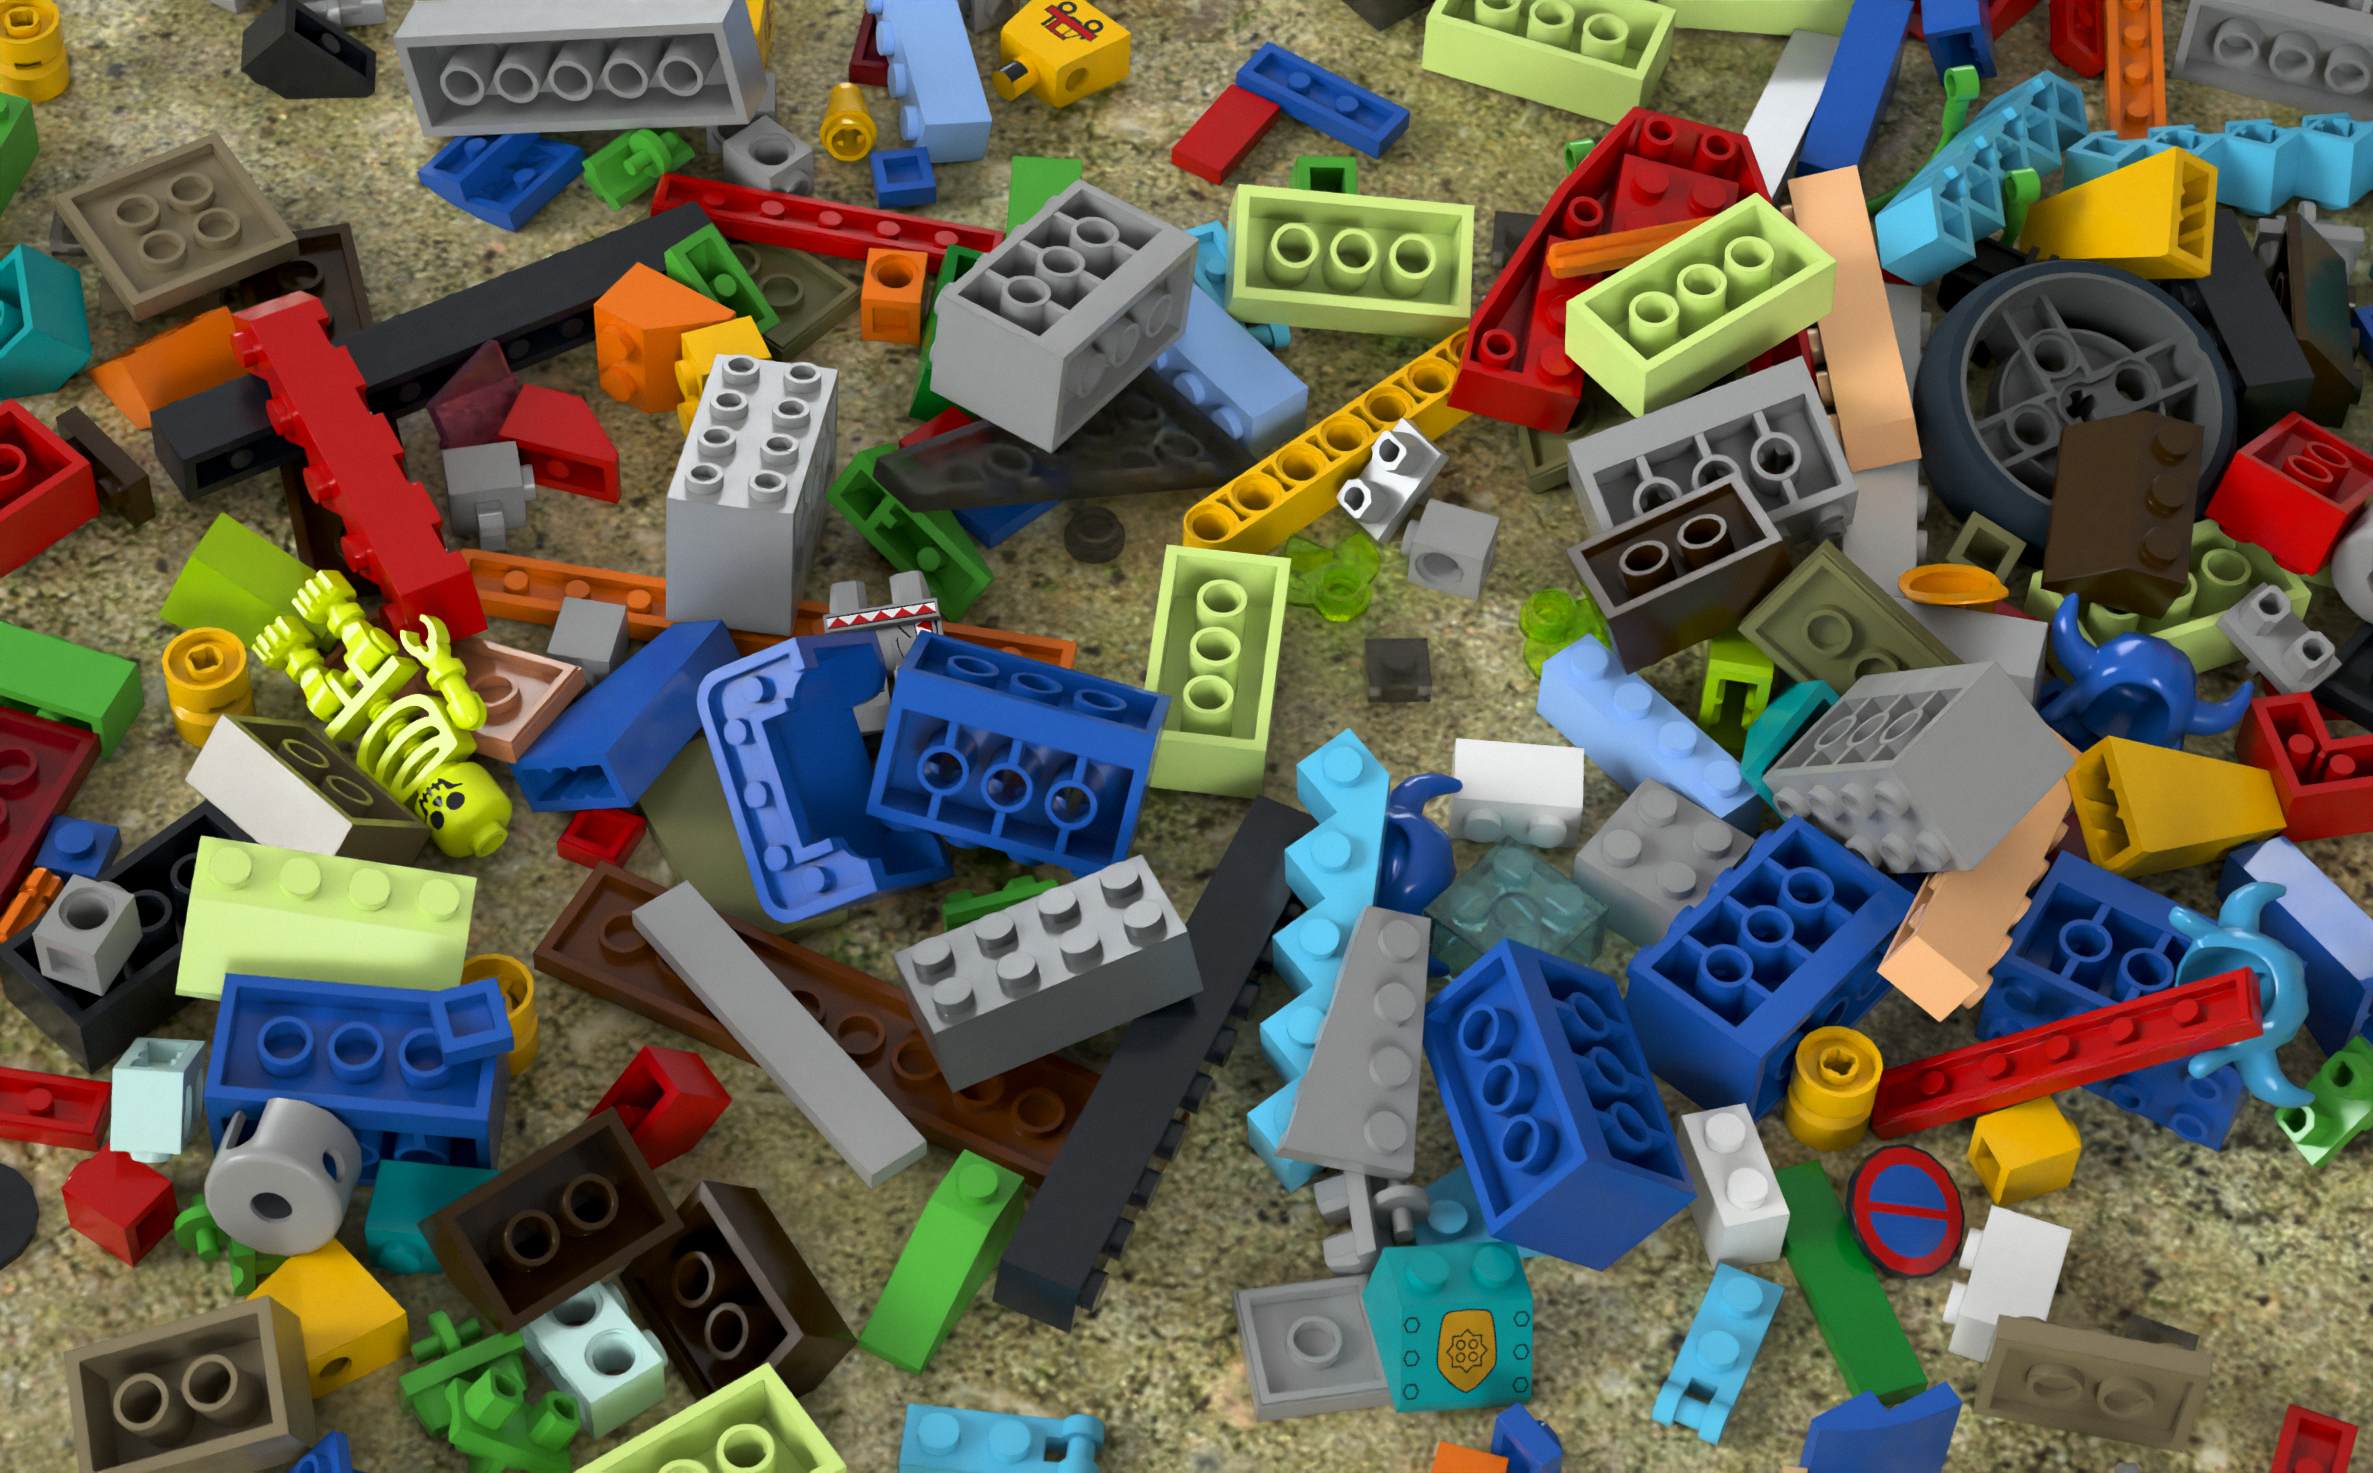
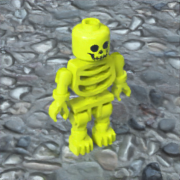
M320 570L316 574L317 577L315 579H309L305 583L307 586L300 588L297 592L299 597L294 598L292 604L305 619L317 625L327 624V628L336 638H342L348 650L343 657L349 667L347 672L344 673L335 668L329 670L324 667V657L317 649L313 648L315 636L297 616H278L274 625H267L264 628L266 632L256 637L258 642L250 647L263 664L275 670L286 669V674L296 684H301L307 697L306 703L310 711L320 720L329 723L324 731L330 739L324 738L338 750L339 748L332 740L353 742L371 722L373 723L360 743L356 765L407 808L415 811V814L433 829L430 837L442 852L453 858L467 857L475 854L477 857H485L491 854L504 843L508 836L505 828L512 817V802L484 767L475 762H465L477 748L476 741L470 731L481 728L487 720L488 713L478 692L471 691L464 679L467 669L460 658H452L450 636L445 624L437 617L420 615V621L426 624L429 631L426 641L428 647L421 644L419 633L400 630L403 646L410 655L417 657L429 669L426 675L427 681L433 690H441L445 699L415 694L401 698L393 703V697L414 676L420 667L411 658L399 657L397 652L399 647L395 640L382 629L373 627L365 621V611L359 604L354 602L357 596L355 589L339 571ZM358 680L364 685L362 689L356 684ZM428 711V717L418 719L413 723L409 722L421 712Z

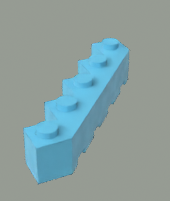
M2045 70L1993 99L1875 216L1878 237L1876 251L1882 268L1918 287H1922L1975 259L1974 243L2006 227L2004 219L2007 201L2004 190L2005 173L2010 170L2033 167L2040 179L2062 167L2060 153L2089 135L2082 89L2051 71Z
M2348 112L2305 115L2300 127L2274 126V122L2270 118L2227 121L2225 123V132L2199 133L2196 132L2197 128L2193 124L2150 127L2145 139L2118 140L2119 134L2115 130L2092 132L2066 150L2063 192L2178 146L2218 167L2216 202L2237 206L2238 211L2250 216L2271 214L2293 196L2315 200V204L2324 209L2341 210L2350 207L2370 190H2373V121L2359 122L2351 120L2352 116Z
M1350 728L1297 764V797L1320 825L1284 850L1286 884L1309 910L1272 936L1273 967L1297 995V998L1260 1024L1261 1055L1286 1086L1247 1113L1250 1146L1290 1194L1326 1168V1166L1275 1157L1274 1154L1281 1134L1287 1129L1294 1109L1292 1102L1299 1082L1306 1074L1315 1049L1313 1042L1320 1022L1326 1017L1334 994L1332 988L1357 916L1367 905L1377 907L1385 835L1389 818L1390 774Z

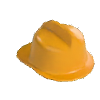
M1963 564L1920 566L1906 571L1899 577L1898 588L1904 595V599L1993 614L1996 601L2009 596V589L2002 585L1992 572L1976 566Z

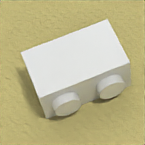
M1456 738L1451 777L1460 780L1463 788L1457 793L1450 794L1448 836L1450 838L1471 840L1478 843L1528 844L1542 848L1577 847L1583 811L1584 748Z
M1746 1103L1681 1115L1676 1139L1699 1196L1688 1204L1714 1273H1716L1720 1262L1734 1268H1741L1779 1260L1790 1212Z
M1992 1205L1984 1231L1970 1227L1959 1267L1971 1270L1972 1272L1968 1285L1954 1281L1942 1321L1955 1325L1947 1352L1984 1363L1999 1314L2016 1318L2031 1316L2046 1322L2072 1230Z

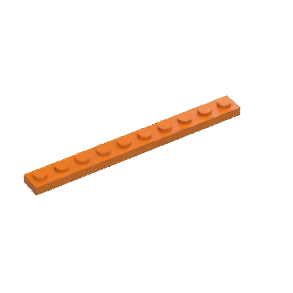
M462 548L461 554L471 570L484 616L555 627L564 598L567 596L627 606L629 638L652 641L672 624L681 623L666 621L665 578ZM802 600L791 637L728 629L739 654L741 656H749L793 637L825 634L823 615L830 614L829 604ZM942 621L944 636L1071 670L1075 668L1077 642Z

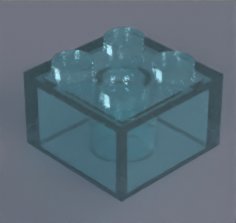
M1507 835L1424 908L1422 917L1431 918L1429 954L1449 965L1451 971L1449 975L1444 977L1452 982L1505 937L1588 967L1601 955L1609 906L1514 838Z

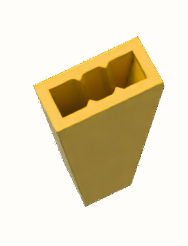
M2175 146L2029 206L2024 231L2020 234L2019 251L2028 254L2032 245L2041 248L2035 260L2037 262L2048 261L2052 253L2058 256L2059 260H2079L2105 264L2122 269L2143 279L2206 277L2211 273L2218 167Z
M2108 735L2074 759L2076 763L2065 774L2091 863L2125 879L2225 860L2228 853H2231L2240 845L2252 841L2264 842L2287 827L2270 772L2264 769Z

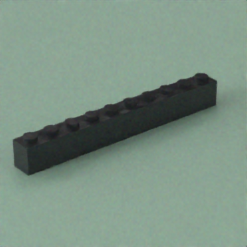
M694 200L622 229L611 231L604 236L568 250L557 252L550 257L522 268L506 272L468 289L452 293L414 310L398 314L360 331L341 336L331 341V344L336 348L343 345L346 346L366 382V391L364 393L370 412L373 415L383 412L387 421L391 422L595 341L593 304L637 262L667 276L664 253L712 221ZM716 227V229L718 230V232L720 233V235L723 237V239L725 240V242L727 243V245L730 247V243L727 241V239L723 236V234H722V233L719 231V229ZM249 373L149 412L155 455L187 502L306 456L304 447L285 439L284 435L279 436L274 430L266 408V401L273 398L267 380Z
M1258 794L1185 925L1189 932L1204 991L1132 1020L1000 1259L993 1302L1069 1334L1083 1309L1092 1313L1096 1310L1109 1279V1273L1103 1271L1110 1258L1119 1262L1123 1259L1136 1228V1223L1131 1221L1136 1208L1145 1212L1149 1210L1162 1179V1173L1157 1171L1161 1161L1166 1160L1173 1163L1182 1147L1188 1125L1182 1123L1186 1113L1191 1112L1199 1115L1213 1083V1077L1208 1075L1213 1065L1224 1068L1238 1035V1030L1233 1029L1237 1019L1248 1022L1262 991V984L1257 983L1262 973L1272 977L1276 971L1273 967L1272 936L1303 915L1307 909L1286 884L1284 850L1320 825L1312 815Z

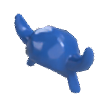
M2071 593L2061 603L2052 623L2051 647L2058 662L2071 674L2074 681L2038 713L2049 727L2057 725L2073 712L2081 725L2102 739L2109 735L2183 752L2185 735L2208 737L2224 733L2236 724L2248 709L2254 693V685L2251 681L2244 682L2231 696L2220 702L2212 703L2198 699L2196 697L2198 679L2194 667L2184 651L2174 647L2166 639L2133 632H2124L2114 639L2095 647L2083 638L2079 631L2077 616L2080 597L2078 594Z
M1424 773L1406 778L1392 790L1377 907L1430 918L1441 912L1452 897V885L1457 874L1452 842L1445 831L1435 822L1423 816L1422 813L1425 803L1438 796L1459 792L1463 788L1460 780L1444 774ZM1428 954L1427 978H1441L1449 975L1451 971L1449 965Z

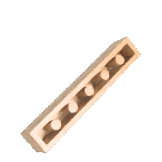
M1857 165L1787 180L1792 204L1780 206L1782 215L1837 261L1832 313L1818 320V327L1808 329L1807 334L1814 365L1826 363L1827 370L1816 372L1821 401L1824 408L1835 406L1836 413L1827 416L1841 449L1845 451L1850 471L1853 473L1920 459L1922 456L1914 412Z
M2049 727L2074 759L2082 754ZM2066 775L2048 791L1973 871L1928 872L1877 969L1879 974L1937 1021L1941 1022L1960 1004L1967 1009L1972 1008L1991 986L1994 978L1987 971L2003 957L2012 944L2013 938L2006 933L2019 922L2029 909L2032 900L2026 896V893L2036 886L2050 867V862L2044 856L2057 846L2068 830L2069 826L2062 820L2075 809Z

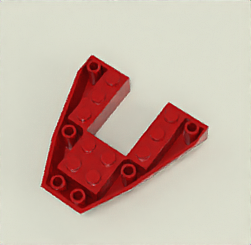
M1633 106L1558 186L1475 312L1470 322L1446 406L1563 436L1562 433H1565L1580 400L1585 371L1565 353L1566 302L1619 272V269L1556 279L1552 276L1550 267L1547 266L1546 255L1549 254L1550 246L1560 242L1715 216L1756 192L1774 207L1748 136ZM1806 328L1749 361L1751 374L1803 356L1821 399Z

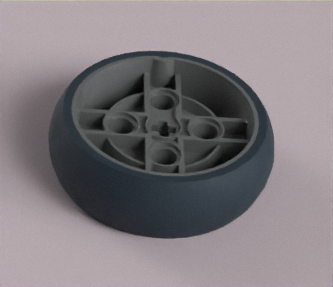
M2079 260L2044 261L2001 273L1982 283L1961 299L1935 328L1920 361L1913 389L1912 408L1922 456L1920 459L1933 489L1945 507L1961 525L1975 511L2026 542L2027 544L2017 562L2043 570L2060 432L2064 426L2144 410L2164 416L2171 412L2173 418L2205 426L2194 523L2204 521L2207 518L2204 513L2235 456L2237 445L2236 398L2224 360L2212 339L2194 316L2161 288L2139 276L2105 264ZM1983 340L1999 367L1993 375L1989 386L1984 419L1975 423L1967 392V365L1972 350ZM2036 361L2047 364L2052 372L2041 368ZM2117 389L2126 392L2132 398V401L2122 397ZM2016 433L2028 437L2033 445L2022 442Z

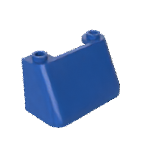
M875 630L793 637L713 670L704 677L698 688L696 698L698 713L758 899L764 911L770 917L783 923L816 918L927 888L955 877L946 846L939 834L923 829L913 832L892 830L881 823V818L865 814L874 772L853 708L877 697L885 685L887 675L886 664Z

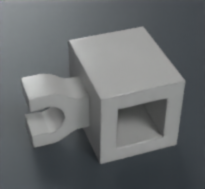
M516 440L441 450L453 537L479 533L481 550L508 554L505 530L527 527L525 502L537 500L532 464L520 465Z

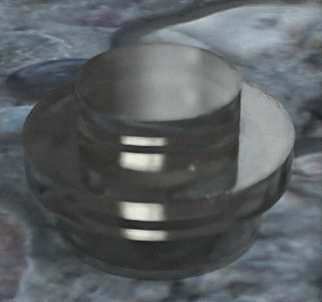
M1100 506L1085 507L1078 510L1067 523L1064 529V546L1072 557L1081 562L1089 564L1106 563L1115 559L1123 551L1125 546V530L1118 517L1111 510Z

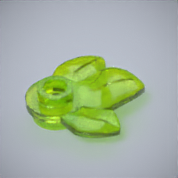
M1357 531L1345 538L1335 549V552L1300 535L1292 534L1289 536L1283 556L1284 558H1291L1287 605L1313 608L1321 617L1336 622H1348L1363 616L1371 604L1372 592L1369 584L1380 571V557L1372 541L1362 531Z
M1543 589L1535 592L1520 609L1518 624L1520 631L1527 638L1523 649V658L1528 669L1539 681H1541L1543 662L1588 633H1591L1614 653L1598 624L1587 598L1574 601L1571 596L1563 591Z

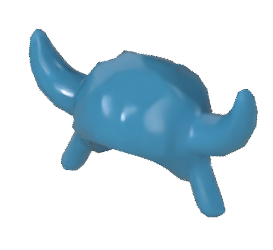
M2268 881L2251 882L2229 894L2222 905L2218 926L2209 923L2183 907H2173L2168 916L2169 923L2176 931L2192 940L2188 951L2178 966L2175 987L2248 966L2251 967L2259 978L2264 1035L2197 1054L2188 1065V1071L2191 1076L2196 1079L2205 1078L2213 1071L2233 1061L2243 1084L2255 1097L2275 1107L2298 1108L2311 1104L2315 1100L2314 1093L2289 1081L2281 1071L2276 1056V1049L2293 1040L2309 1013L2307 1003L2309 993L2305 983L2303 961L2294 951L2287 949L2278 940L2259 932L2260 912L2263 906L2286 895L2287 888L2282 884Z

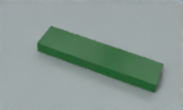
M1819 1159L1774 1170V1175L1790 1212L1782 1246L1783 1253L1853 1398L1871 1389L1882 1405L1886 1406L1911 1399L1925 1392L1928 1380L1868 1259L1863 1256L1850 1233L1848 1218Z

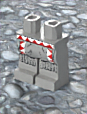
M919 570L897 573L889 577L893 600L891 605L869 608L864 581L852 580L831 585L830 614L823 615L825 634L875 630L885 659L887 675L881 692L871 701L853 708L866 750L881 747L891 704L889 679H895L896 683L899 667L920 630L944 636L937 597L931 598L923 572Z

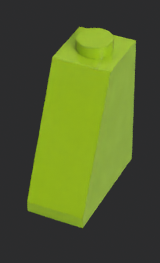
M222 511L189 557L158 614L167 622L190 630L201 627L222 628L235 634L244 644V647L250 650V647L258 642L256 637L266 632L264 628L267 625H274L278 616L299 617L315 636L313 647L315 649L319 647L329 654L339 640L330 632L327 624L317 625L308 621L292 604L294 598L299 597L297 592L300 588H305L307 586L305 583L309 579H315L318 572Z
M1736 625L1707 640L1696 726L1731 756L1743 757L1748 730L1767 707L1773 679L1774 662L1738 630L1739 625Z

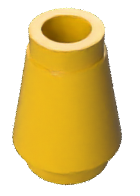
M841 83L830 91L827 108L820 128V140L824 148L836 159L856 161L867 155L874 146L877 139V128L861 89L852 83Z

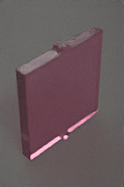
M488 339L425 405L441 439L439 442L440 450L499 443L498 433L520 392L517 387L518 376L511 373L498 341Z

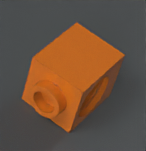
M869 248L861 294V340L921 344L928 298L927 252Z

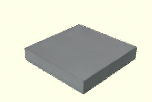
M1369 1273L1233 1291L1232 1308L1257 1422L1394 1404L1362 1297L1370 1279Z

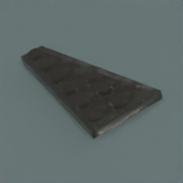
M1148 366L1053 453H1049L998 425L982 419L877 457L872 477L911 513L1223 487L1260 461Z

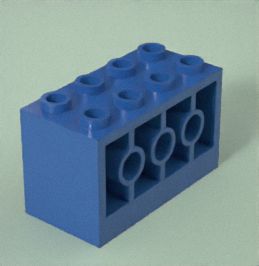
M920 630L898 670L865 814L881 818L882 824L897 831L913 832L923 829L944 835V839L948 843L957 847L977 849L981 846L1005 851L1010 859L1024 865L1040 866L1046 862L1068 868L1072 875L1079 879L1103 870L1111 864L1129 859L1137 837L1172 696Z
M1796 814L1776 832L1771 829L1766 830L1754 843L1748 858L1736 870L1728 867L1722 871L1712 884L1708 896L1696 908L1691 905L1683 908L1672 921L1667 935L1654 947L1650 944L1643 946L1634 955L1627 967L1625 975L1629 979V985L1623 1002L1650 1071L1706 1111L1746 1103L1753 1123L1756 1125L1786 1095L1799 1043L1810 1032L1828 1026L1854 1028L1895 987L1879 974L1877 969L1916 896Z
M2062 850L2034 895L2029 909L2019 920L2010 935L2013 938L2012 944L1994 966L1992 973L1994 979L1987 991L1974 1037L1983 1041H1989L2174 988L2178 966L2188 951L2192 940L2176 931L2169 923L2168 916L2172 908L2175 906L2183 907L2215 926H2218V921ZM2303 961L2304 971H2305V970H2306V967H2307V965H2308V962ZM2197 1054L2080 1086L2113 1102L2124 1111L2137 1113L2174 1131L2185 1140L2198 1142L2219 1152L2251 1094V1091L2243 1084L2233 1061L2213 1071L2205 1078L2196 1079L2192 1077L2188 1071V1065Z
M1505 937L1425 1004L1422 1043L1492 1238L1603 1272L1699 1197L1614 977Z
M226 973L203 1096L214 1156L236 1112L241 1110L247 1117L237 1140V1147L248 1142L255 1134L268 1099L284 1098L305 1101L333 1114L351 1130L361 1148L362 1171L356 1185L374 1187L380 1159L497 1170L511 1078L509 1052L445 1067L428 1008L427 994L436 991ZM502 997L506 1010V997ZM324 1152V1167L334 1181H336L335 1161L330 1154Z

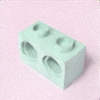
M137 1037L113 1068L110 1151L130 1152L131 1158L134 1161L146 1163L169 1161L172 1159V1154H181L203 1121L206 1041Z
M597 1281L519 1330L526 1344L524 1348L525 1354L551 1387L556 1391L575 1397L579 1405L581 1425L594 1441L666 1398L664 1368L669 1364L667 1354L652 1331L645 1329L640 1332L630 1320L629 1310L623 1296L610 1281L602 1284L600 1281ZM573 1321H584V1322H587V1323H585V1324H583V1325H580V1326H567V1325H566V1324H568V1323H570V1322H573ZM615 1369L627 1371L623 1374L616 1376L604 1374L607 1371Z

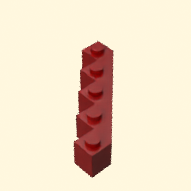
M299 290L232 313L231 316L236 332L230 333V343L234 356L241 368L245 369L248 367L249 373L268 381L273 398L266 401V408L276 433L279 436L284 435L285 439L304 447L310 466L303 469V476L313 501L316 504L321 503L323 507L342 516L347 532L346 536L341 537L344 557L354 573L359 572L361 576L380 586L385 605L379 607V616L384 631L402 647L404 646L400 638V630L419 633L421 644L428 647L426 641L429 631L426 624L420 621L421 614L439 618L448 630L450 643L487 630L488 626L469 566L460 550L450 553L446 548L440 530L443 520L421 480L411 483L407 478L402 462L404 450L383 412L376 415L370 412L364 393L366 391V382L346 346L343 345L336 348L331 344L325 326L329 324V316L320 299Z

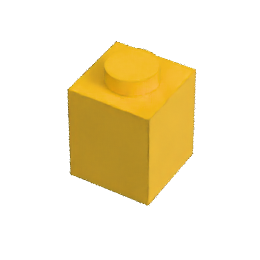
M2047 1095L1978 1117L1967 1152V1158L1995 1205L2002 1208L2069 1186L2082 1150V1143L2074 1122L2068 1117H2063L2051 1096Z

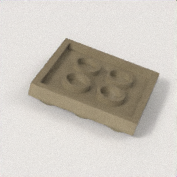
M217 132L55 195L58 214L136 323L300 256L296 236Z

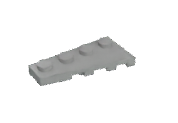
M1367 905L1358 914L1332 988L1334 994L1326 1017L1320 1022L1313 1042L1315 1049L1306 1074L1299 1082L1292 1102L1294 1109L1286 1131L1281 1134L1274 1154L1275 1157L1402 1182L1413 1174L1431 918Z

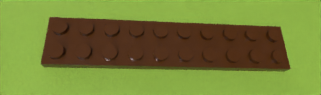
M601 860L533 952L534 969L760 1067L633 926L632 911L670 889ZM714 909L927 1141L959 1155L966 1149L1025 1177V1184L1036 1189L1040 1188L1099 1082L1101 1074L1050 1053L952 1093L910 1012L903 989ZM1189 1112L1186 1113L1182 1123L1188 1125L1187 1131L1190 1125ZM1162 1160L1157 1171L1163 1173L1169 1162ZM1136 1208L1131 1221H1134L1140 1209Z

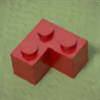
M2310 691L2251 699L2234 749L2241 765L2264 769L2270 772L2287 826L2273 835V839L2284 835L2292 843L2373 832V734L2331 739Z

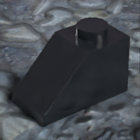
M279 0L243 31L241 71L258 85L269 88L284 99L367 98L375 92L376 52L299 1Z

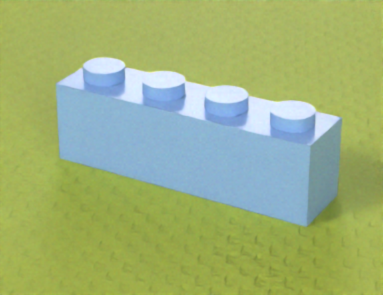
M865 0L868 14H875L877 20L876 45L880 56H887L889 63L887 79L890 96L898 98L901 106L899 125L902 139L910 141L912 148L927 146L931 163L982 161L992 126V118L957 0Z
M1193 282L1185 334L1152 362L1146 370L1160 376L1175 390L1178 398L1186 407L1194 408L1213 426L1216 434L1222 441L1228 444L1231 443L1248 460H1251L1305 429L1308 386Z
M1591 633L1586 634L1543 662L1536 712L1577 748H1584V754L1631 795L1648 776L1753 838L1757 835L1764 799L1739 774L1741 764L1637 673L1634 672L1627 675L1616 655Z

